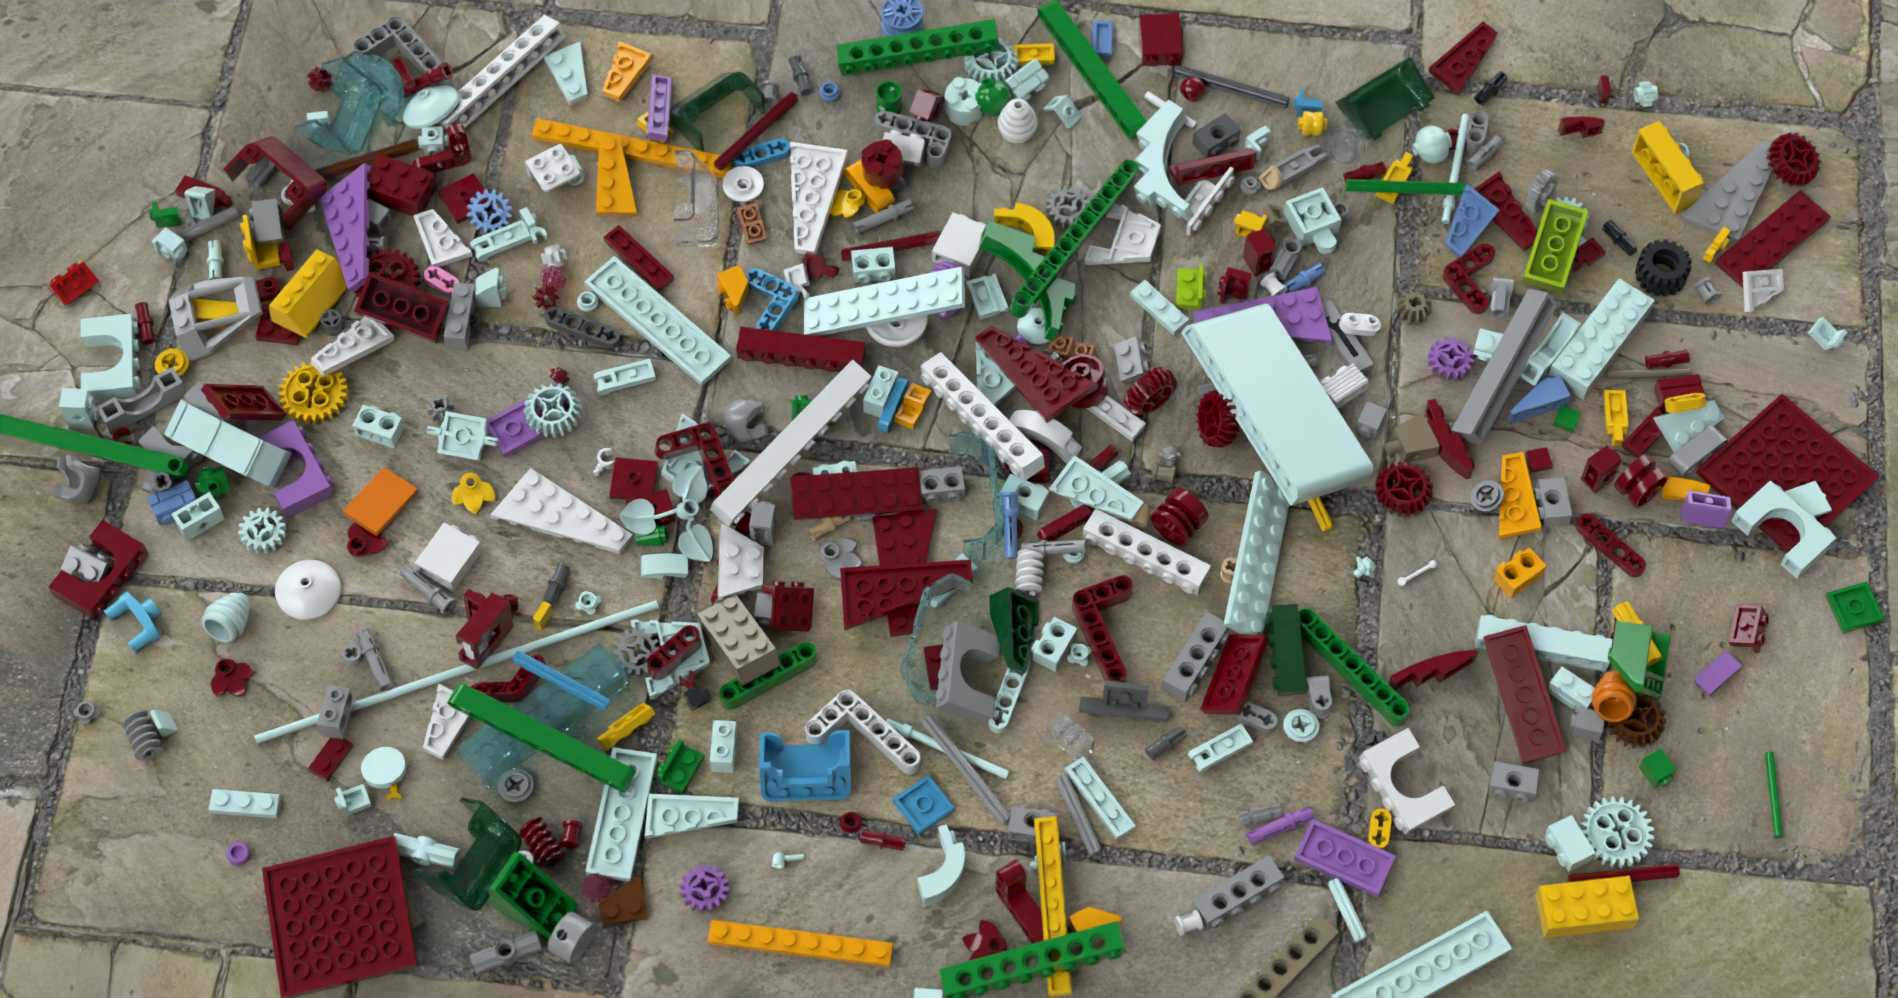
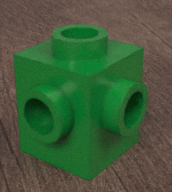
M223 466L215 469L208 467L198 474L199 481L195 483L199 494L204 493L205 495L210 492L214 499H218L223 496V493L231 491Z

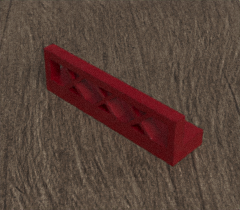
M1252 148L1242 149L1169 166V172L1178 186L1224 176L1230 167L1234 168V173L1254 168L1255 152Z

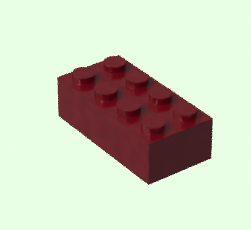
M369 272L354 312L362 317L436 344L446 320L450 303L447 300Z

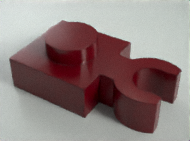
M1593 237L1578 247L1574 261L1578 264L1574 266V272L1579 271L1583 263L1590 266L1605 256L1606 251Z

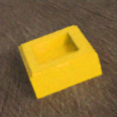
M545 601L542 602L533 616L536 629L542 631L553 614L551 604Z

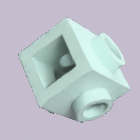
M430 126L422 128V136L418 137L419 148H423L425 156L446 151L449 142L447 134H444L443 127Z

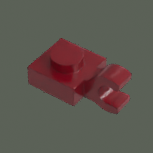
M810 252L805 253L802 264L806 266L807 275L820 279L822 274L835 278L840 270L837 266L825 264L827 260L825 257Z

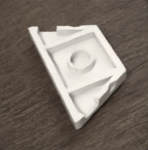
M721 524L719 535L718 601H722L730 595L736 594L738 596L746 591L761 589L763 585L764 547L725 524Z

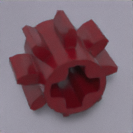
M316 66L307 75L310 78L308 85L314 91L321 90L324 93L333 84L330 81L332 74L326 68L319 69Z
M544 283L543 287H535L536 293L532 298L537 301L535 303L537 308L543 305V309L546 311L549 307H556L555 302L556 299H559V296L554 294L556 289L553 286L548 288Z

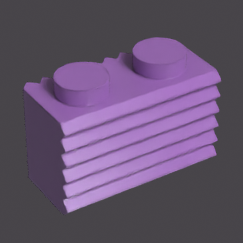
M1688 490L1681 507V521L1690 525L1701 524L1707 525L1710 528H1725L1731 513L1730 497Z

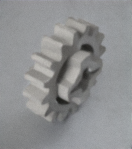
M1546 169L1545 173L1542 172L1541 176L1538 175L1527 190L1529 194L1525 204L1527 209L1538 213L1539 210L1546 207L1548 199L1551 200L1555 197L1557 193L1556 186L1559 183L1557 181L1559 179L1557 173Z
M1064 185L1063 190L1055 188V194L1050 192L1049 199H1046V213H1049L1048 219H1054L1055 225L1059 222L1062 223V228L1066 224H1069L1070 227L1090 202V200H1087L1088 195H1082V189L1075 191L1074 186L1067 189L1066 185Z
M633 627L632 633H629L627 629L624 630L625 636L618 635L617 639L620 642H614L612 645L617 648V650L612 652V655L618 657L614 663L620 662L622 665L619 670L627 668L628 675H630L632 670L635 671L636 676H639L640 670H643L645 674L648 673L647 662L636 666L637 661L641 659L647 660L658 649V647L654 646L658 640L650 639L653 633L645 635L644 628H642L640 633L637 632L636 627ZM636 637L635 642L631 644L624 643L627 639ZM644 640L648 643L650 650L645 648ZM635 646L639 647V652H642L636 657L633 656V651H630ZM621 651L626 653L629 659L628 663L623 659Z

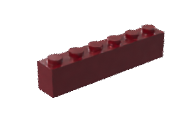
M741 326L736 351L737 359H742L743 361L753 360L761 361L765 364L776 363L787 367L800 366L806 369L816 368L828 372H841L852 360L863 368L866 347L865 342Z

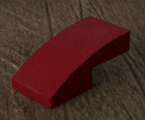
M1587 116L1561 118L1558 132L1560 136L1580 132L1582 138L1602 134L1605 122L1604 119Z

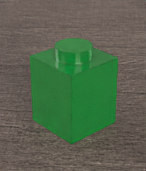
M1662 749L1643 758L1639 765V769L1654 789L1660 785L1665 787L1674 780L1673 776L1677 770Z

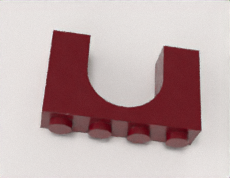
M104 520L98 524L89 538L96 548L115 559L111 573L101 581L86 583L61 570L48 586L54 597L93 620H96L99 615L104 613L103 610L107 608L109 602L118 596L121 587L133 577L134 571L145 562L148 555L143 543Z

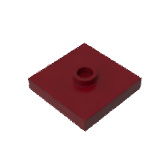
M472 173L438 190V195L455 222L459 224L471 218L467 217V213L471 212V210L467 209V205H473L470 201L471 197L477 199V192L483 195L484 188L476 175ZM488 199L481 200L478 205L485 204Z
M616 457L609 493L610 499L629 500L654 493L658 461Z

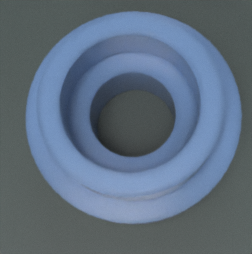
M826 82L821 86L819 93L823 100L834 101L839 97L840 90L835 83Z

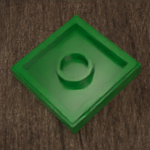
M1868 582L1831 591L1825 595L1843 634L1883 623L1885 620Z

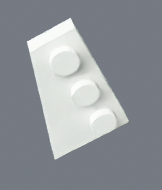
M433 209L413 215L432 266L441 267L473 256L471 250L465 247L461 239L448 228V225Z
M438 684L437 696L433 704V713L428 725L423 749L425 752L444 760L469 721L470 716L449 706L447 702L453 690Z

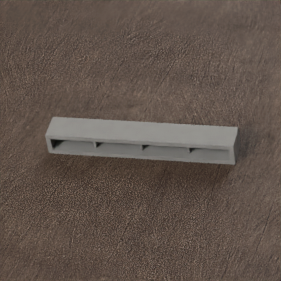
M1528 289L1452 428V432H1459L1461 439H1464L1465 442L1482 445L1558 305L1548 292Z

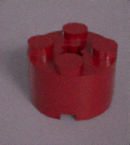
M885 139L874 142L862 150L863 176L869 185L878 186L880 189H888L899 183L904 172L901 150L891 140Z

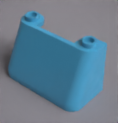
M837 730L831 732L827 739L828 744L783 746L782 737L777 733H760L759 771L762 797L770 802L841 800L847 798L851 793L850 731Z

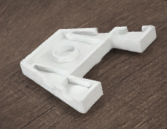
M1115 204L1106 215L1108 218L1121 220L1112 247L1107 249L1090 245L1085 257V265L1151 261L1161 231V224L1140 213L1137 215L1129 211L1128 207L1123 204L1121 206Z

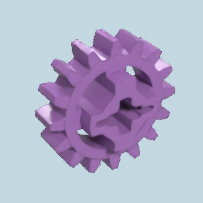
M1445 337L1444 342L1438 339L1436 345H1431L1428 353V366H1432V373L1438 371V378L1444 375L1446 381L1450 377L1457 381L1458 375L1465 378V374L1470 373L1471 366L1474 363V352H1469L1470 345L1464 346V340L1456 342V337H1453L1452 341Z
M706 863L705 868H701L700 864H697V870L695 871L689 868L690 875L683 874L682 877L685 882L680 883V889H682L680 895L681 898H685L684 904H691L692 911L698 907L702 914L706 908L712 913L713 906L720 909L719 902H726L725 895L729 894V888L726 887L729 885V881L724 879V871L718 873V866L710 869L709 863ZM706 886L708 890L703 891L702 887Z

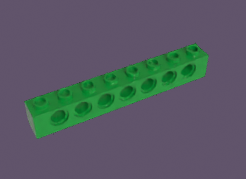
M995 19L837 44L838 65L842 76L1000 50L998 28Z
M1118 921L939 970L945 996L947 998H966V996L973 994L975 996L985 995L988 993V990L995 988L997 990H1004L1011 987L1010 984L1017 982L1026 984L1039 976L1042 978L1052 977L1058 971H1074L1080 965H1096L1102 959H1118L1122 957V954L1127 953L1122 928ZM1101 940L1106 941L1104 948L1100 950L1095 949L1097 942ZM1076 947H1083V952L1080 955H1073ZM1054 953H1061L1058 961H1051V956ZM1032 959H1039L1036 967H1029V962ZM1015 964V972L1007 974V968ZM993 970L994 976L989 980H985V974ZM971 976V983L967 986H963L962 982L964 978Z

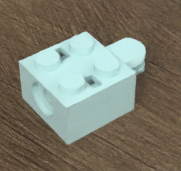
M1322 187L1286 201L1284 215L1301 245L1305 246L1314 242L1321 254L1332 253L1337 242L1334 234L1339 233L1341 218L1324 188Z

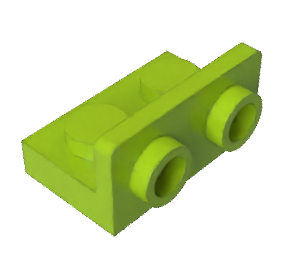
M1199 264L1198 269L1177 268L1176 308L1201 310L1202 302H1206V289H1203V284H1206L1207 271H1203V264Z

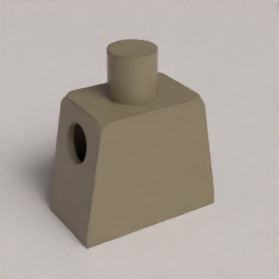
M1423 413L1395 427L1392 434L1393 441L1385 443L1387 454L1390 456L1399 452L1404 462L1436 457L1440 448Z

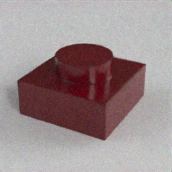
M289 242L280 243L281 251L278 252L280 264H284L286 271L295 270Z

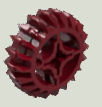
M1789 132L1780 135L1772 141L1771 146L1767 150L1769 154L1766 158L1770 160L1767 166L1772 167L1771 173L1777 175L1776 179L1781 178L1782 184L1788 182L1789 187L1794 185L1799 187L1808 184L1816 177L1820 170L1819 165L1822 162L1818 159L1820 153L1815 152L1817 146L1813 147L1811 140L1806 141L1805 135L1799 136L1798 132L1794 134Z
M1166 367L1154 368L1152 371L1142 375L1141 378L1131 385V388L1127 390V394L1124 396V403L1127 409L1136 417L1147 416L1170 399V396L1174 394V390L1177 388L1178 382L1172 372Z
M1218 390L1209 391L1200 399V405H1197L1196 423H1198L1197 431H1200L1199 437L1203 438V443H1206L1208 446L1223 448L1232 444L1233 440L1236 439V433L1239 432V423L1235 419L1237 417L1236 414L1231 412V410L1237 409L1236 406H1227L1228 402L1233 400L1223 399V395L1219 394Z
M1400 461L1397 466L1391 463L1389 468L1385 467L1382 473L1378 474V480L1375 482V496H1378V503H1383V509L1390 508V514L1395 511L1399 517L1402 513H1405L1408 518L1410 512L1416 516L1419 510L1423 512L1425 507L1430 504V498L1433 495V483L1430 482V475H1425V469L1418 470V464L1411 467L1410 462L1403 465ZM1394 480V486L1388 490L1387 484ZM1417 489H1420L1421 494L1414 499L1413 494Z

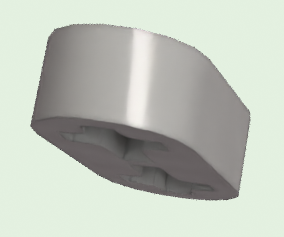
M1245 702L1241 715H1236L1240 723L1262 733L1273 732L1277 725V716L1273 712L1250 702ZM1246 709L1250 710V714L1247 717L1243 716V712ZM1267 718L1270 719V723L1265 726L1263 724Z

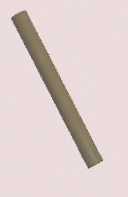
M1691 368L1606 370V379L1691 375Z

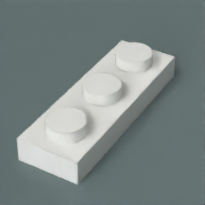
M1106 396L1096 406L1086 408L1132 442L1146 427L1145 422L1109 396Z

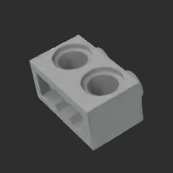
M961 466L919 471L922 504H936L940 501L948 500L956 502L960 499H965ZM949 484H956L957 486H956V487H949L948 485H949ZM933 486L935 489L929 490L927 487Z
M765 501L753 502L749 524L751 540L761 546L773 547L777 526L775 505Z
M328 685L317 721V727L321 736L343 740L354 703L350 688Z

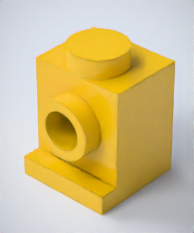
M1242 211L1241 214L1238 213L1233 224L1236 226L1235 234L1246 238L1250 232L1265 228L1267 216L1259 217L1255 213Z

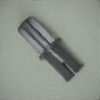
M558 563L552 579L548 580L549 586L543 597V602L545 601L551 605L555 604L560 591L565 587L564 582L570 572L569 566Z
M1178 727L1166 736L1161 735L1158 741L1145 748L1147 756L1154 760L1167 750L1171 751L1174 745L1187 737V733L1183 727Z

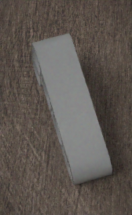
M880 111L875 115V132L878 136L884 137V133H890L891 130L900 131L903 133L902 135L909 137L910 134L920 135L927 143L928 165L933 169L944 166L951 148V131L948 127L889 111Z

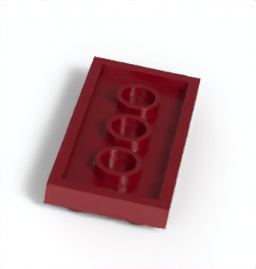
M204 384L201 389L206 396V400L216 408L219 416L225 420L282 421L287 415L265 387L261 385Z
M1230 634L1200 708L1204 714L1241 715L1269 641L1266 635Z

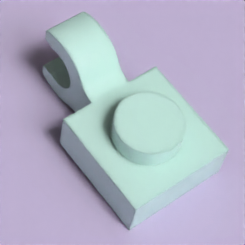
M527 207L519 210L521 220L524 221L533 243L538 244L536 238L538 235H542L547 240L546 230L536 226L539 224L534 213L531 214Z

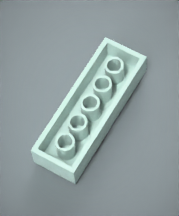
M1619 278L1552 364L1548 376L1555 377L1561 375L1568 391L1584 400L1649 315L1655 300Z

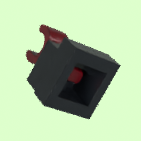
M689 670L688 674L691 679L685 681L680 675L679 682L688 689L684 692L683 696L692 712L710 702L712 696L708 689L703 692L699 684L696 686L694 673Z

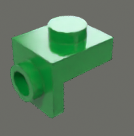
M152 201L149 215L151 221H155L157 228H171L182 225V218L178 207L159 209L157 201Z

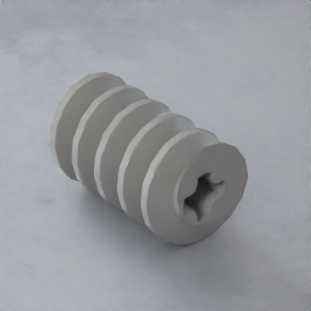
M145 709L129 714L122 722L128 740L132 744L131 748L136 759L143 761L154 759L163 752V747H159L161 744L160 740L156 739L158 735L156 732H153L155 728L151 724L152 720L150 717H147L149 713Z

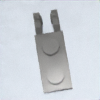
M1316 143L1274 165L1277 166L1282 174V185L1321 165L1327 161L1329 156L1327 153H1322L1313 158L1312 156L1321 150V146Z

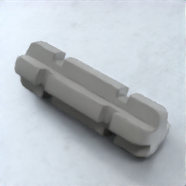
M1274 804L1270 808L1265 806L1250 810L1251 812H1240L1238 818L1241 825L1250 824V821L1255 823L1268 820L1272 816L1273 818L1281 817L1283 811L1280 804Z

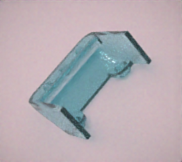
M342 56L324 62L321 65L322 68L335 77L333 91L342 100L330 130L316 119L296 125L294 129L320 148L353 155L362 151L383 101L384 93L378 84Z

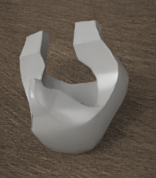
M743 399L731 402L724 410V424L731 438L738 443H746L760 437L765 438L769 436L768 428L764 424H759L754 429L747 428L748 423L756 415L760 417L765 415L763 409L766 406L760 402Z
M66 455V464L65 456L57 457V468L65 476L68 486L66 484H62L59 487L52 485V494L68 503L85 504L89 502L98 485L101 468L88 466L78 461L76 455Z

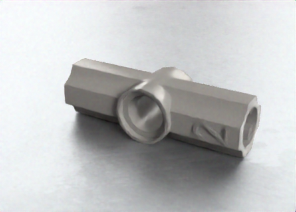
M532 931L511 940H500L493 947L471 954L470 958L476 975L500 966H511L518 959L542 951L536 932ZM506 949L511 950L508 956L500 955Z

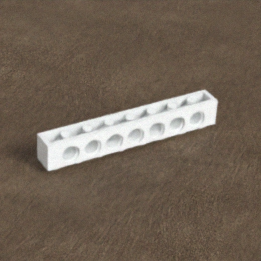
M543 15L458 91V104L448 116L436 123L435 126L443 127L444 134H446V129L453 124H462L466 128L566 38L560 22Z
M942 352L921 365V378L927 386L930 385L935 394L946 401L950 410H955L964 424L968 423L971 426L973 433L977 437L980 436L986 446L997 453L1001 462H1006L1015 476L1019 475L1025 481L1045 468L1043 454Z

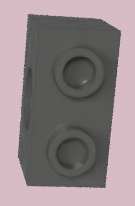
M1225 113L1195 131L1192 144L1204 158L1220 155L1223 150L1233 147L1239 142L1241 129Z

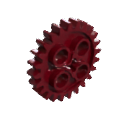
M380 248L377 255L372 251V257L369 258V272L373 273L375 269L381 268L380 272L374 274L387 278L386 269L387 265L390 264L388 269L390 280L419 290L417 287L421 285V281L418 279L421 277V274L417 271L419 268L417 264H414L412 257L408 258L406 252L401 255L399 249L392 253L391 248H388L387 253H384L382 248ZM398 269H402V270H403V271H402L401 273H399V274H395V273H394V272H395L396 270H398ZM363 286L355 291L357 297H360Z

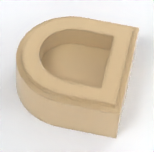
M1271 165L1258 177L1262 185L1268 190L1278 189L1283 182L1282 174L1276 165Z

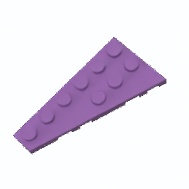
M363 163L320 198L347 288L353 293L365 284L369 274V258L366 257V248L369 247L367 230H369L370 201L367 200V190L370 189V182L367 181V173H370V166L366 163Z
M1317 287L1195 311L1196 323L1254 306L1268 304L1291 339L1305 340V342L1313 343V341H1323L1324 344H1332L1331 334Z

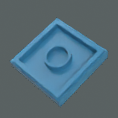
M929 775L892 799L894 805L918 836L955 812V807Z

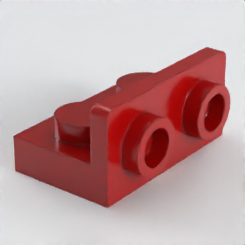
M84 261L80 264L75 262L66 269L68 273L63 276L59 274L50 281V292H53L65 307L99 282Z

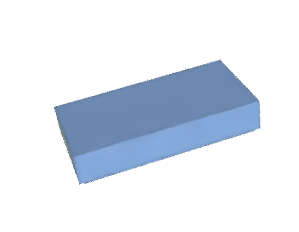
M1093 21L1092 48L1100 58H1112L1113 21Z

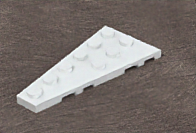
M789 141L795 252L798 254H805L806 252L817 254L849 154L848 150Z

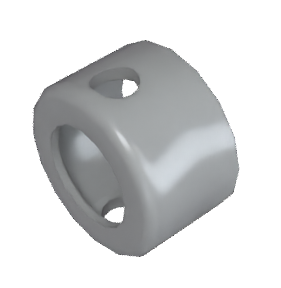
M569 912L555 927L548 943V950L569 964H575L588 948L594 936L596 926L578 914ZM560 930H564V932L562 933V935H561L560 938L558 939V937H557L558 932H559Z

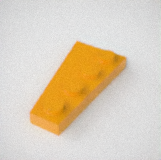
M599 136L596 215L638 216L620 136Z
M1524 452L1503 455L1501 486L1504 490L1505 499L1502 500L1500 507L1499 539L1542 531Z

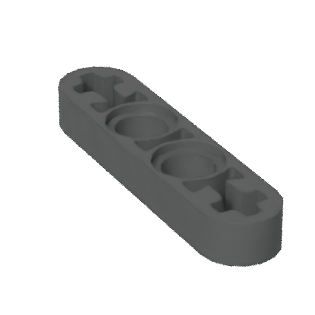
M550 307L544 313L547 326L607 349H614L620 345L619 331L613 327L559 307ZM555 315L558 316V318H554L553 320H551V318H550V316H551V317H554ZM573 320L579 323L575 328L567 326ZM592 327L598 330L594 335L586 333ZM611 336H614L615 339L607 340V337L611 338Z

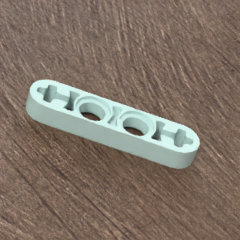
M1030 660L1025 674H1018L1016 671L1007 668L994 702L993 716L988 720L989 728L994 733H1003L1008 728L1030 669ZM1010 679H1015L1019 682V686L1010 688L1007 682ZM1003 698H1008L1012 701V704L1009 707H1002L999 702ZM1000 712L1003 714L1002 723L996 726L995 721L998 720Z

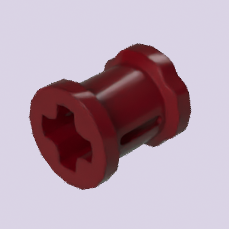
M575 820L564 821L562 824L564 833L563 839L560 840V845L570 849L580 847L579 834L583 824Z

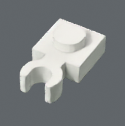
M800 264L784 269L786 282L795 286L799 295L803 293L805 299L809 298V293L804 289L805 286L810 285L806 266Z

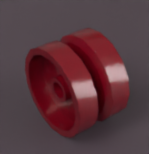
M1088 354L1076 355L1062 363L1067 369L1073 372L1076 371L1082 374V377L1093 380L1098 384L1097 389L1072 405V407L1078 409L1090 408L1105 399L1109 387L1102 362L1097 357Z
M1644 454L1632 462L1621 473L1614 484V488L1621 495L1629 494L1627 500L1635 509L1644 506L1653 499L1665 486L1670 477L1662 467L1655 468L1656 462L1648 454Z

